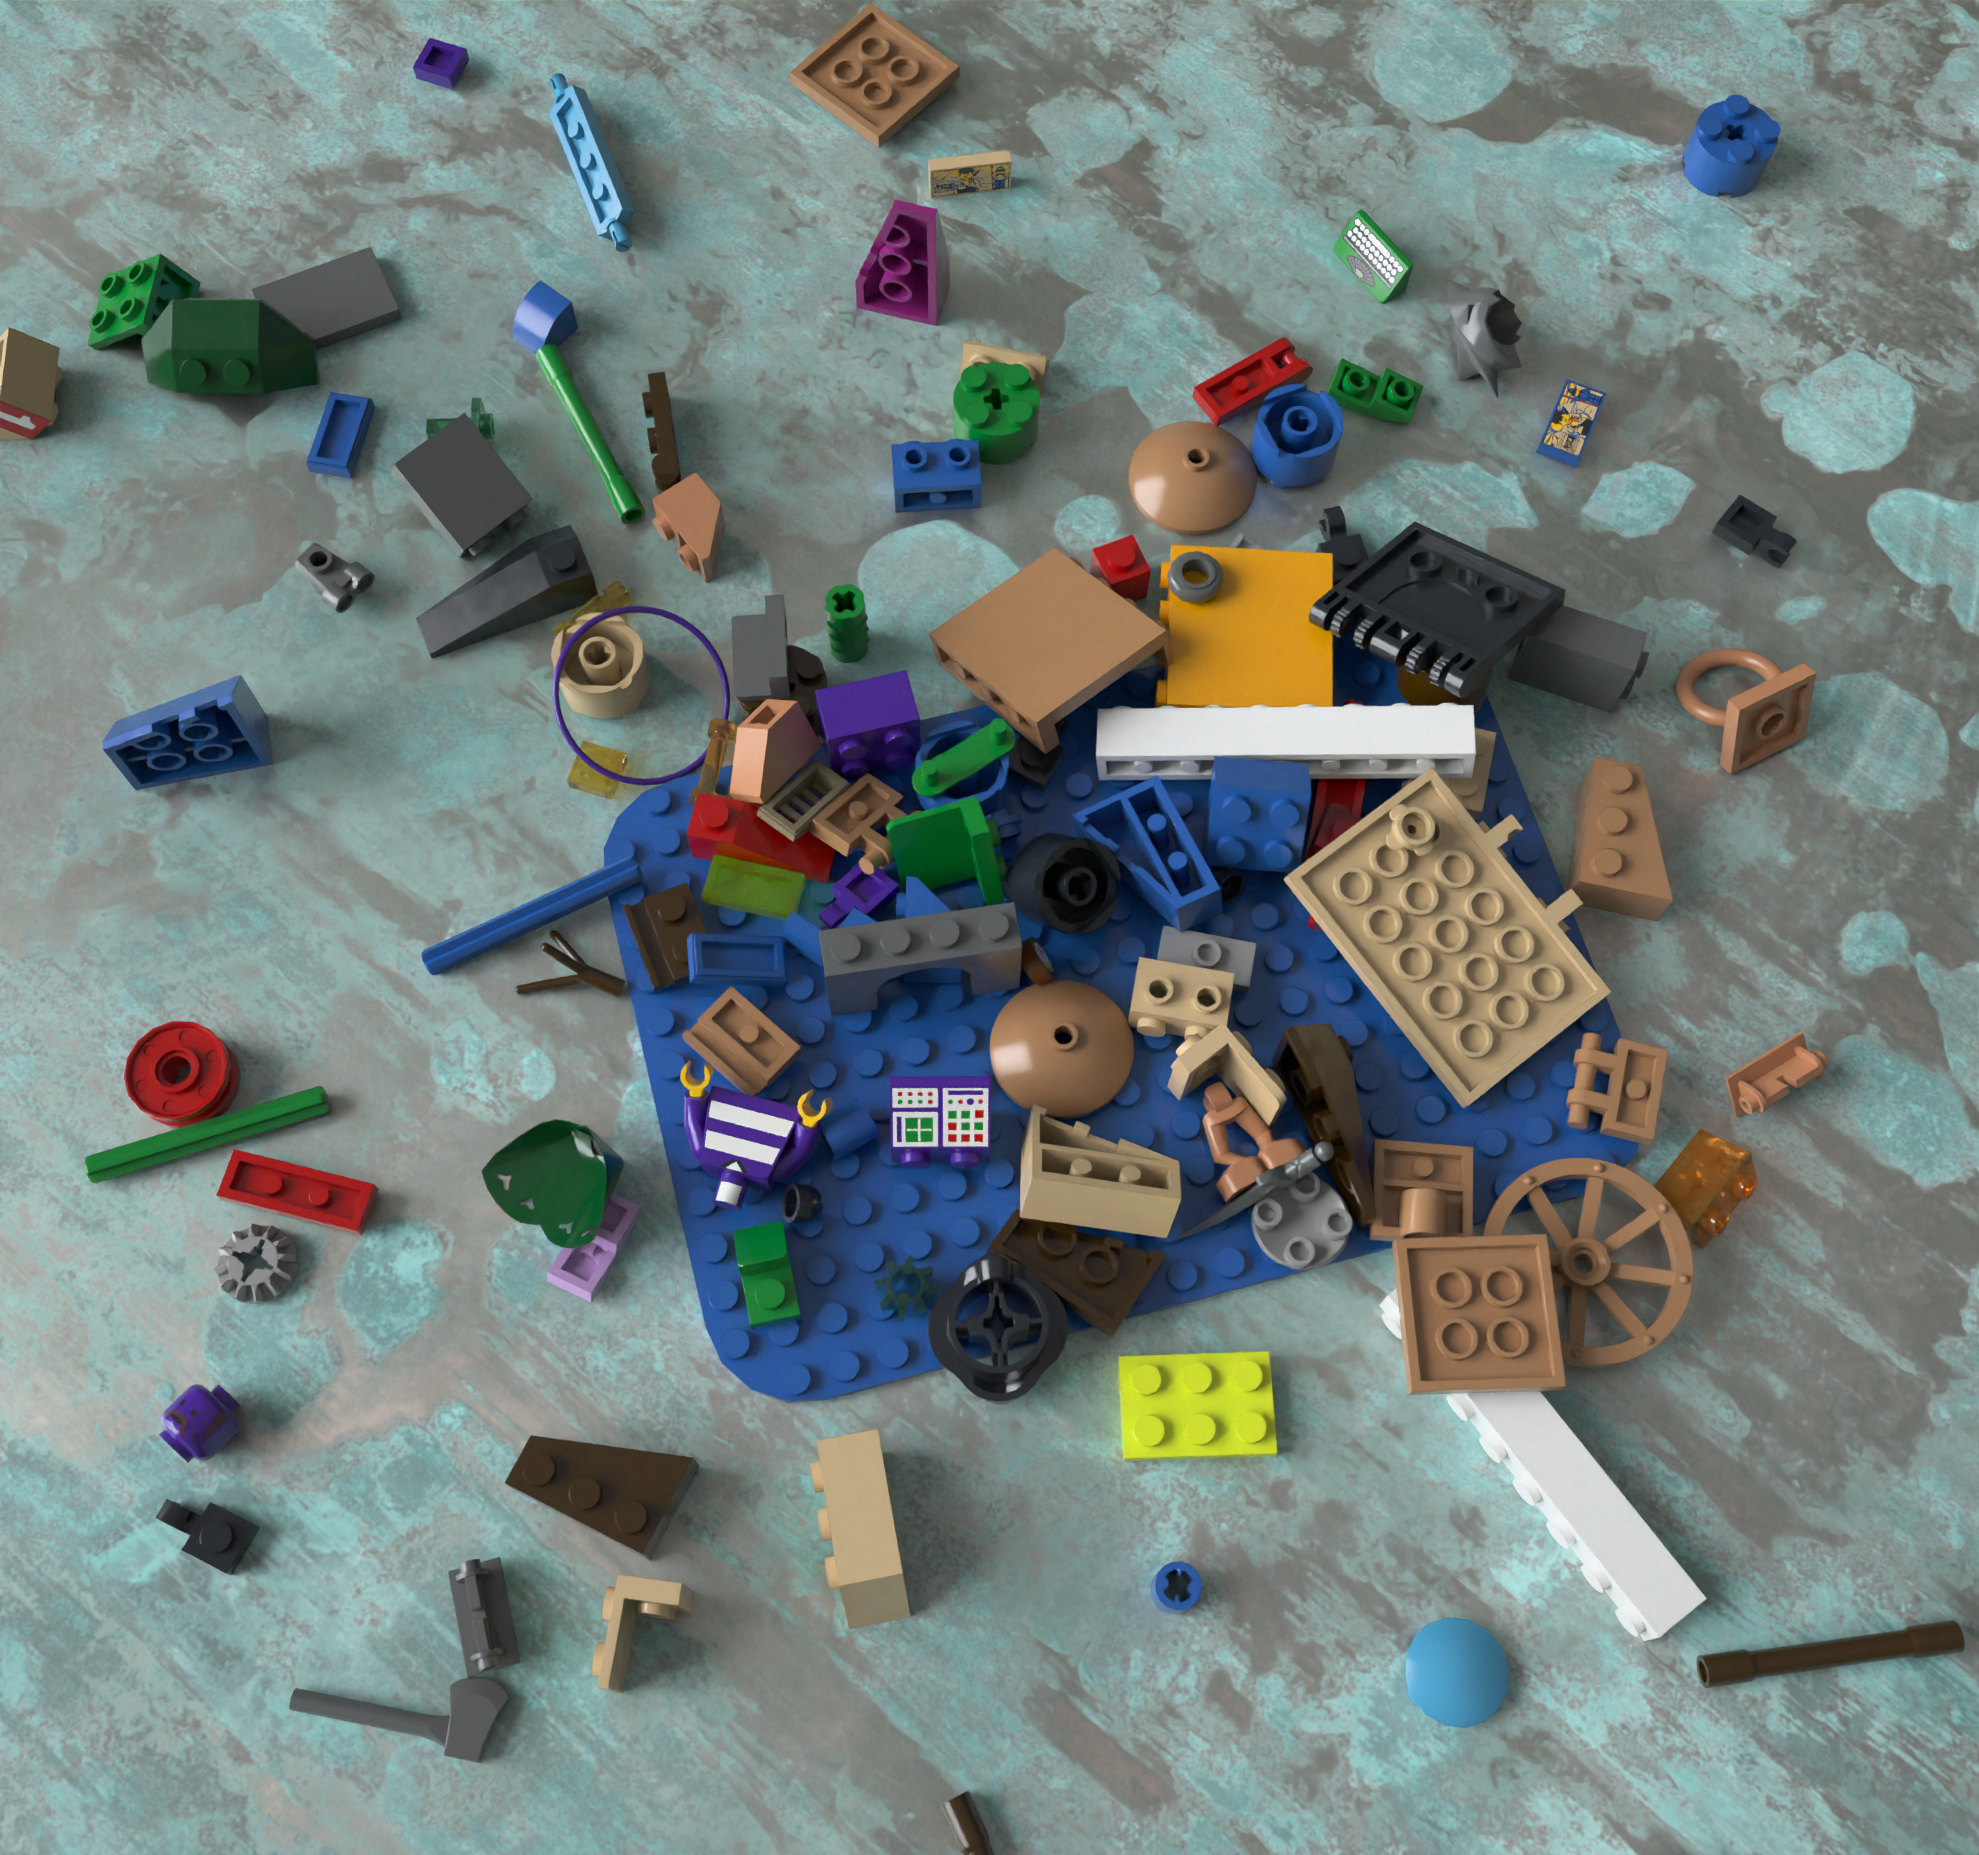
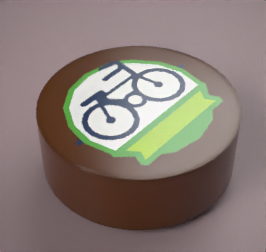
M1033 936L1022 941L1021 965L1029 978L1036 985L1040 986L1056 977L1054 966L1039 941Z

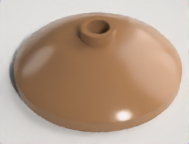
M1182 421L1160 427L1141 441L1131 458L1128 483L1136 506L1151 522L1177 534L1200 536L1222 531L1243 517L1255 496L1257 470L1249 450L1232 433L1210 423ZM1190 460H1198L1201 463H1192Z
M1051 980L1042 986L1034 984L1016 994L999 1013L990 1038L991 1065L1003 1091L1017 1105L1029 1112L1031 1111L1032 1104L1047 1109L1045 1116L1051 1119L1080 1118L1106 1106L1119 1094L1125 1085L1134 1057L1132 1032L1120 1008L1112 999L1098 989L1071 980ZM1060 1032H1065L1071 1036L1072 1041L1068 1044H1060L1055 1040L1054 1036Z

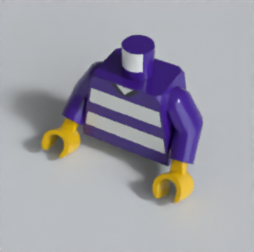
M689 1060L681 1070L680 1078L682 1084L689 1089L685 1092L684 1128L691 1154L700 1161L705 1175L720 1179L713 1203L728 1210L740 1211L748 1187L770 1192L776 1182L787 1181L810 1161L821 1129V1124L818 1120L830 1113L833 1108V1101L830 1097H827L823 1101L821 1111L819 1112L815 1111L810 1105L813 1089L800 1097L797 1107L713 1085L709 1094L705 1087L713 1078L714 1068L709 1062L705 1064V1079L697 1080L690 1074L691 1061Z

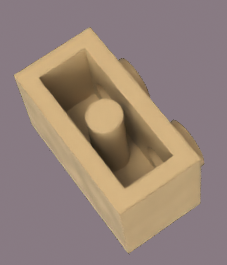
M1139 957L1128 1016L1129 1026L1137 1028L1139 1033L1146 1036L1161 1037L1168 1033L1184 1036L1185 1040L1196 1033L1203 1038L1222 1022L1227 1027L1235 974Z

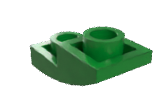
M1342 358L1334 369L1326 393L1333 397L1340 407L1352 412L1381 420L1409 423L1413 418L1423 385L1388 368H1385L1382 374L1378 376Z

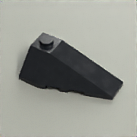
M567 525L526 540L418 616L416 620L432 659L600 600L591 568L579 539L571 525Z

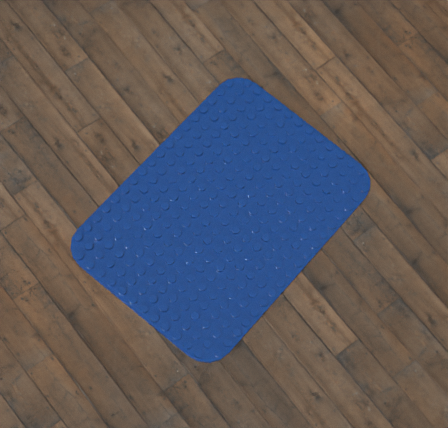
M1360 617L1355 629L1347 633L1343 638L1333 635V707H1342L1345 701L1352 699L1354 704L1358 700L1364 706H1391L1397 703L1409 704L1397 689L1398 666L1370 653L1369 647L1362 649L1355 645L1353 640L1355 630L1365 619ZM1156 664L1128 671L1067 715L1065 721L1068 724L1059 738V745L1065 748V756L1044 792L1009 775L1008 792L1003 809H1009L1011 815H1021L1023 822L1019 825L1023 834L1002 843L1000 846L993 847L995 854H1002L1007 871L1014 864L1020 851L1034 838L1049 832L1078 837L1073 814L1146 781L1099 780L1096 760L1098 709H1112L1117 706H1128L1133 709L1159 708L1155 706L1157 679L1164 680L1165 667H1157ZM1486 696L1480 711L1474 714V726L1478 729L1496 732L1483 812L1479 820H1475V822L1479 824L1484 821L1491 830L1512 814L1523 829L1501 845L1500 848L1507 855L1505 857L1507 862L1537 899L1540 897L1548 906L1565 891L1488 696ZM983 705L920 720L921 746L925 742L926 736L941 724L956 720H967L975 722L977 727L983 729L991 724L994 719L1003 718L989 706ZM1006 721L1007 725L1015 732L1017 742L1021 733ZM823 744L809 758L807 766L817 759L829 768ZM915 762L909 767L900 770L885 768L869 772V774L904 796L900 809L902 812L910 815L915 810L925 811L912 785V776L916 770ZM733 765L675 778L640 794L617 817L604 847V867L625 857L633 856L642 870L643 879L608 896V901L706 1330L722 1365L751 1391L786 1403L825 1401L945 1369L935 1357L929 1342L928 1322L932 1308L939 1297L955 1283L965 1268L987 1254L989 1245L1016 1209L1020 1210L1021 1141L1030 1112L1010 1099L999 1085L990 1060V1038L994 1023L1003 1007L1016 994L1035 983L1026 974L1022 965L1018 989L972 995L969 973L961 970V983L904 982V974L886 981L878 988V1010L831 1016L824 968L784 942L787 982L782 987L690 984L689 982L678 987L673 985L662 990V993L656 995L623 910V905L629 904L632 906L643 902L645 897L687 882L707 933L784 937L782 925L792 912H795L820 929L824 923L819 919L818 914L837 900L833 897L832 887L866 855V852L860 848H856L847 857L836 851L828 884L693 858L686 834L698 793L733 799L730 795ZM799 771V772H797V773H794V774L780 787V790H781L788 782H790L796 775H798L801 771ZM1408 778L1366 779L1360 818L1363 819L1401 790L1402 783L1407 781ZM857 779V780H847V781L853 785V784H854L855 782H857L859 779ZM1211 779L1161 780L1204 858L1203 835ZM1312 779L1311 783V799L1300 865H1302L1304 862L1306 844L1308 839L1318 779ZM812 790L810 791V792L813 793L815 796H817L818 798L822 799V797H820L818 794H816V793L813 792ZM802 797L799 798V799H801L803 802H805L806 804H808L810 807H813L812 804H810L809 802H807V801H806L805 799H803ZM747 802V803L752 804V805H754V806H757V807H759V808H760L762 805H764V804H759V803ZM789 805L790 808L795 810L801 816L804 815V813L795 808L793 805ZM780 811L778 812V813H779L780 815H782L783 817L790 819L789 817H787V816H786L785 814H783L782 812H780ZM883 826L876 831L883 837L888 835L887 829ZM895 860L884 869L879 868L899 885V893H904ZM1208 866L1210 871H1212L1213 866ZM1236 868L1244 874L1246 880L1241 895L1230 904H1222L1223 913L1187 929L1257 943L1248 992L1232 990L1227 1028L1231 1033L1233 1031L1239 1032L1248 1041L1253 1051L1251 1056L1264 1070L1269 1068L1280 1078L1272 1059L1284 1030L1292 1026L1330 1023L1336 1035H1342L1346 1039L1353 1055L1351 1064L1353 1066L1370 1177L1371 1148L1375 1139L1473 1147V1226L1485 1223L1494 1203L1514 1180L1536 1166L1558 1159L1591 1158L1625 1167L1638 1151L1639 1143L1601 1134L1603 1118L1601 1114L1589 1113L1586 1129H1575L1567 1125L1570 1109L1566 1107L1568 1090L1574 1089L1577 1069L1573 1067L1575 1051L1581 1049L1583 1034L1595 1033L1602 1036L1600 1051L1614 1054L1615 1044L1622 1038L1606 997L1469 1106L1462 1108L1325 932L1318 931V923L1315 930L1308 928L1310 913L1283 880L1290 873ZM977 877L930 889L951 911L987 906ZM1122 879L1121 882L1117 881L1115 897H1119L1113 914L1102 926L1091 932L1067 933L1036 925L1027 920L1015 905L1021 942L1031 936L1039 941L1054 966L1056 977L1052 980H1071L1098 989L1114 1001L1128 1021L1139 957L1157 960L1163 926H1174ZM1006 881L1001 882L1005 901L993 905L1014 902L1011 888ZM897 897L878 913L873 920L876 922L896 920ZM1572 912L1563 919L1570 928L1565 934L1596 972ZM730 986L785 1032L802 1050V1054L769 1087L767 1086L758 1095L759 1098L797 1107L800 1097L813 1089V1095L810 1098L811 1107L815 1111L820 1112L823 1101L830 1097L833 1101V1108L830 1113L859 1098L871 1115L879 1132V1137L838 1160H835L819 1134L809 1162L787 1181L776 1182L770 1192L748 1187L740 1211L728 1210L713 1203L720 1179L705 1175L700 1161L691 1154L684 1128L685 1092L689 1089L682 1084L680 1078L681 1070L690 1060L691 1076L697 1080L705 1079L704 1067L707 1061L684 1041L682 1034L686 1030L689 1031L698 1022L697 1019ZM1130 1027L1134 1043V1057L1129 1077L1119 1094L1106 1106L1090 1115L1074 1119H1054L1074 1127L1076 1121L1091 1126L1089 1134L1117 1145L1121 1138L1179 1161L1181 1202L1167 1238L1072 1225L1078 1232L1105 1239L1106 1236L1124 1241L1123 1245L1148 1253L1152 1249L1167 1254L1165 1261L1125 1320L1308 1271L1285 1267L1272 1260L1261 1249L1252 1230L1251 1215L1254 1204L1215 1226L1196 1234L1173 1240L1226 1205L1225 1200L1216 1187V1183L1223 1172L1230 1166L1214 1163L1202 1123L1204 1115L1208 1113L1203 1104L1206 1088L1217 1082L1224 1084L1232 1099L1237 1098V1096L1215 1073L1179 1101L1167 1085L1172 1073L1170 1066L1179 1057L1175 1052L1186 1041L1184 1036L1165 1033L1161 1037H1151L1139 1033L1137 1028ZM1060 1032L1054 1036L1055 1040L1060 1044H1068L1072 1041L1071 1036L1065 1032ZM714 1068L713 1078L705 1087L709 1094L712 1085L742 1093ZM1600 1072L1596 1073L1593 1092L1607 1095L1610 1075ZM890 1076H991L990 1162H980L979 1167L971 1169L954 1168L951 1166V1162H931V1166L928 1168L909 1169L902 1167L901 1162H892ZM1286 1090L1284 1094L1287 1101L1275 1123L1269 1127L1272 1130L1274 1141L1285 1138H1299L1306 1150L1311 1147L1315 1149V1145ZM1235 1121L1226 1126L1230 1152L1245 1157L1258 1155L1260 1149L1256 1140ZM1322 1161L1323 1164L1311 1172L1338 1192ZM1587 1179L1558 1180L1540 1187L1551 1205L1584 1196ZM790 1183L807 1184L815 1187L821 1193L822 1198L819 1202L823 1205V1210L816 1220L805 1224L787 1223L782 1212V1200L785 1189ZM1524 1196L1515 1205L1509 1216L1531 1211L1534 1208L1527 1197ZM1352 1219L1353 1225L1345 1248L1337 1258L1327 1265L1393 1248V1242L1369 1240L1370 1227L1359 1233ZM782 1220L801 1319L752 1329L742 1277L737 1264L734 1230ZM1004 1293L1006 1305L1010 1310L1019 1314H1028L1029 1319L1037 1318L1033 1310L1023 1300ZM989 1294L979 1296L971 1301L963 1309L957 1322H968V1317L977 1316L985 1312L989 1306ZM996 1307L995 1319L992 1321L991 1329L994 1332V1337L997 1338V1349L1001 1351L1002 1337H1004L1006 1328H1003L1002 1320H999V1309ZM1064 1307L1068 1319V1335L1095 1328ZM1028 1335L1026 1341L1014 1343L1008 1351L1037 1344L1040 1335ZM958 1339L963 1349L975 1360L991 1356L985 1346L969 1343L968 1339Z

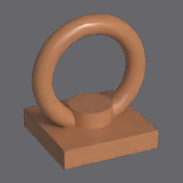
M1734 648L1717 649L1695 657L1683 667L1676 682V692L1681 705L1690 715L1703 723L1724 728L1719 764L1732 775L1805 739L1816 672L1805 663H1802L1783 673L1772 660L1759 653ZM1724 666L1746 668L1758 673L1766 680L1728 699L1726 710L1705 703L1695 691V682L1701 674Z

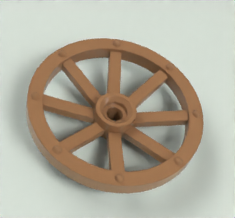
M1566 1158L1550 1161L1532 1168L1514 1180L1499 1196L1486 1218L1481 1236H1501L1511 1211L1526 1196L1560 1250L1558 1252L1549 1249L1551 1267L1555 1268L1556 1271L1552 1275L1554 1293L1565 1285L1570 1288L1567 1342L1560 1340L1563 1364L1584 1368H1601L1623 1364L1647 1353L1673 1331L1680 1321L1691 1295L1694 1269L1693 1257L1688 1236L1679 1216L1665 1197L1649 1182L1634 1172L1614 1163L1591 1158ZM1564 1179H1587L1577 1238L1573 1239L1540 1186ZM1605 1183L1632 1197L1646 1211L1600 1243L1594 1239L1603 1184ZM1654 1224H1657L1668 1248L1671 1271L1610 1262L1609 1255ZM1574 1260H1585L1588 1264L1587 1272H1579L1574 1266ZM1604 1279L1669 1287V1292L1660 1314L1646 1328L1608 1286ZM1587 1290L1592 1292L1631 1336V1340L1612 1346H1584Z

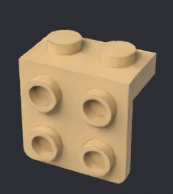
M1222 1022L1203 1038L1198 1033L1194 1034L1176 1050L1175 1053L1179 1057L1170 1066L1172 1073L1167 1087L1179 1101L1213 1074L1217 1073L1237 1097L1242 1096L1246 1099L1268 1127L1275 1123L1287 1101L1284 1094L1286 1091L1285 1086L1274 1071L1269 1068L1264 1070L1251 1056L1253 1054L1252 1048L1239 1032L1233 1031L1231 1033Z

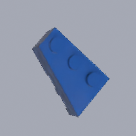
M1158 775L1073 814L1077 836L1101 843L1107 847L1117 860L1121 879L1178 931L1182 932L1223 913L1221 889Z

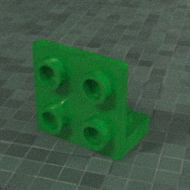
M161 253L146 260L137 261L132 266L118 272L109 273L99 285L100 297L96 312L91 317L89 323L91 332L88 345L97 350L137 333L145 336L173 299L197 298L201 282Z

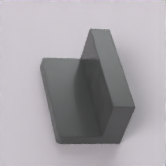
M784 595L765 596L766 614L734 616L731 619L734 696L736 701L790 698L787 617Z

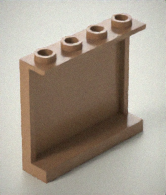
M1055 547L929 633L939 665L1045 754L1060 744L1055 723L1142 661L1154 655L1167 666L1173 663L1169 645L1171 635L1160 620L1149 618L1140 611L1133 600L1122 598L1112 590L1103 578H1095L1084 569L1083 565L1076 558H1068Z

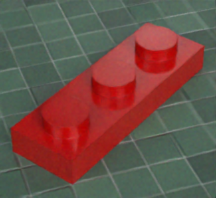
M234 1149L216 1196L223 1201L362 1236L379 1189L372 1183Z

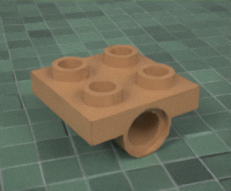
M1375 1139L1371 1148V1183L1377 1217L1370 1225L1369 1240L1394 1242L1395 1239L1473 1236V1147Z

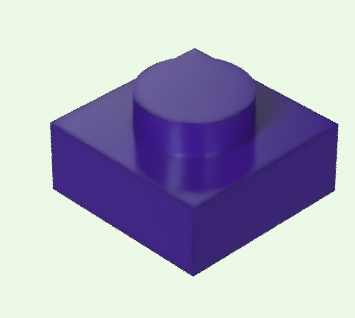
M429 38L413 66L416 79L453 90L469 62L467 49Z

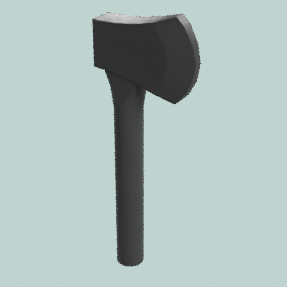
M467 1677L450 1685V1715L446 1716L427 1715L295 1688L292 1693L289 1709L420 1736L445 1747L444 1756L481 1763L491 1733L511 1698L507 1691L496 1681L486 1677Z

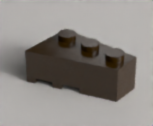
M531 1435L508 1475L505 1484L527 1498L651 1561L700 1465L694 1457Z

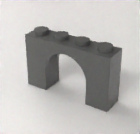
M1014 902L818 931L831 1016L878 1010L877 990L883 983L896 976L922 969L955 968L968 972L972 995L1019 988L1022 943Z

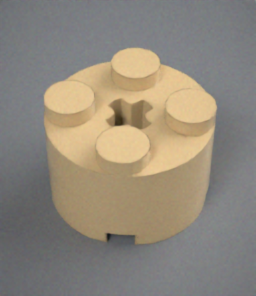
M602 612L585 614L575 619L576 624L565 632L562 629L556 636L551 652L554 670L563 648L573 634L586 622L602 614ZM614 616L590 628L574 644L564 662L559 683L566 701L574 712L603 719L630 715L637 711L650 683V670L642 640L637 631L635 632L627 624V621L621 617Z

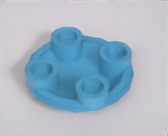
M1448 1617L1429 1623L1413 1638L1405 1657L1407 1693L1414 1705L1420 1707L1428 1717L1445 1726L1467 1728L1486 1722L1501 1708L1509 1690V1665L1503 1648L1486 1628L1469 1619Z

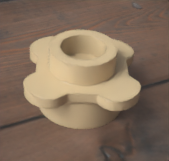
M1403 804L1392 808L1389 815L1393 822L1391 832L1386 836L1387 845L1395 851L1401 848L1414 850L1419 856H1424L1431 852L1433 843L1430 839L1434 834L1437 823L1435 814L1430 810L1418 807L1407 808ZM1408 826L1415 828V834L1408 832Z

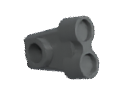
M313 543L295 562V567L310 581L315 592L322 596V601L338 613L347 611L353 604L355 597L366 592L372 586L375 575L359 562L350 564L317 543Z

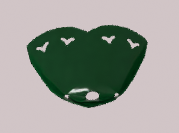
M554 1119L537 1124L496 1152L482 1169V1175L490 1195L507 1215L520 1223L541 1225L543 1232L550 1242L557 1246L571 1249L589 1244L595 1239L625 1163L622 1157L587 1125L582 1126L570 1121ZM593 1140L597 1142L602 1156L596 1151ZM497 1174L511 1176L508 1190L503 1188V1180L497 1178ZM533 1198L532 1203L535 1208L530 1210L526 1204L521 1205L518 1202ZM573 1222V1224L571 1225V1233L569 1234L567 1233L566 1228H559L561 1224H569ZM593 1226L594 1233H587L584 1236H582L583 1233L587 1232Z

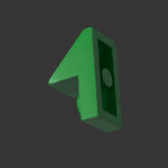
M783 1221L734 1230L737 1264L742 1277L751 1328L756 1329L801 1319Z

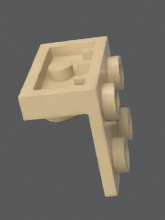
M618 1574L616 1587H607L603 1602L602 1619L609 1620L606 1642L597 1643L592 1662V1676L599 1677V1689L615 1693L624 1692L637 1614H644V1617L675 1621L677 1612H691L694 1594L691 1589L679 1582Z

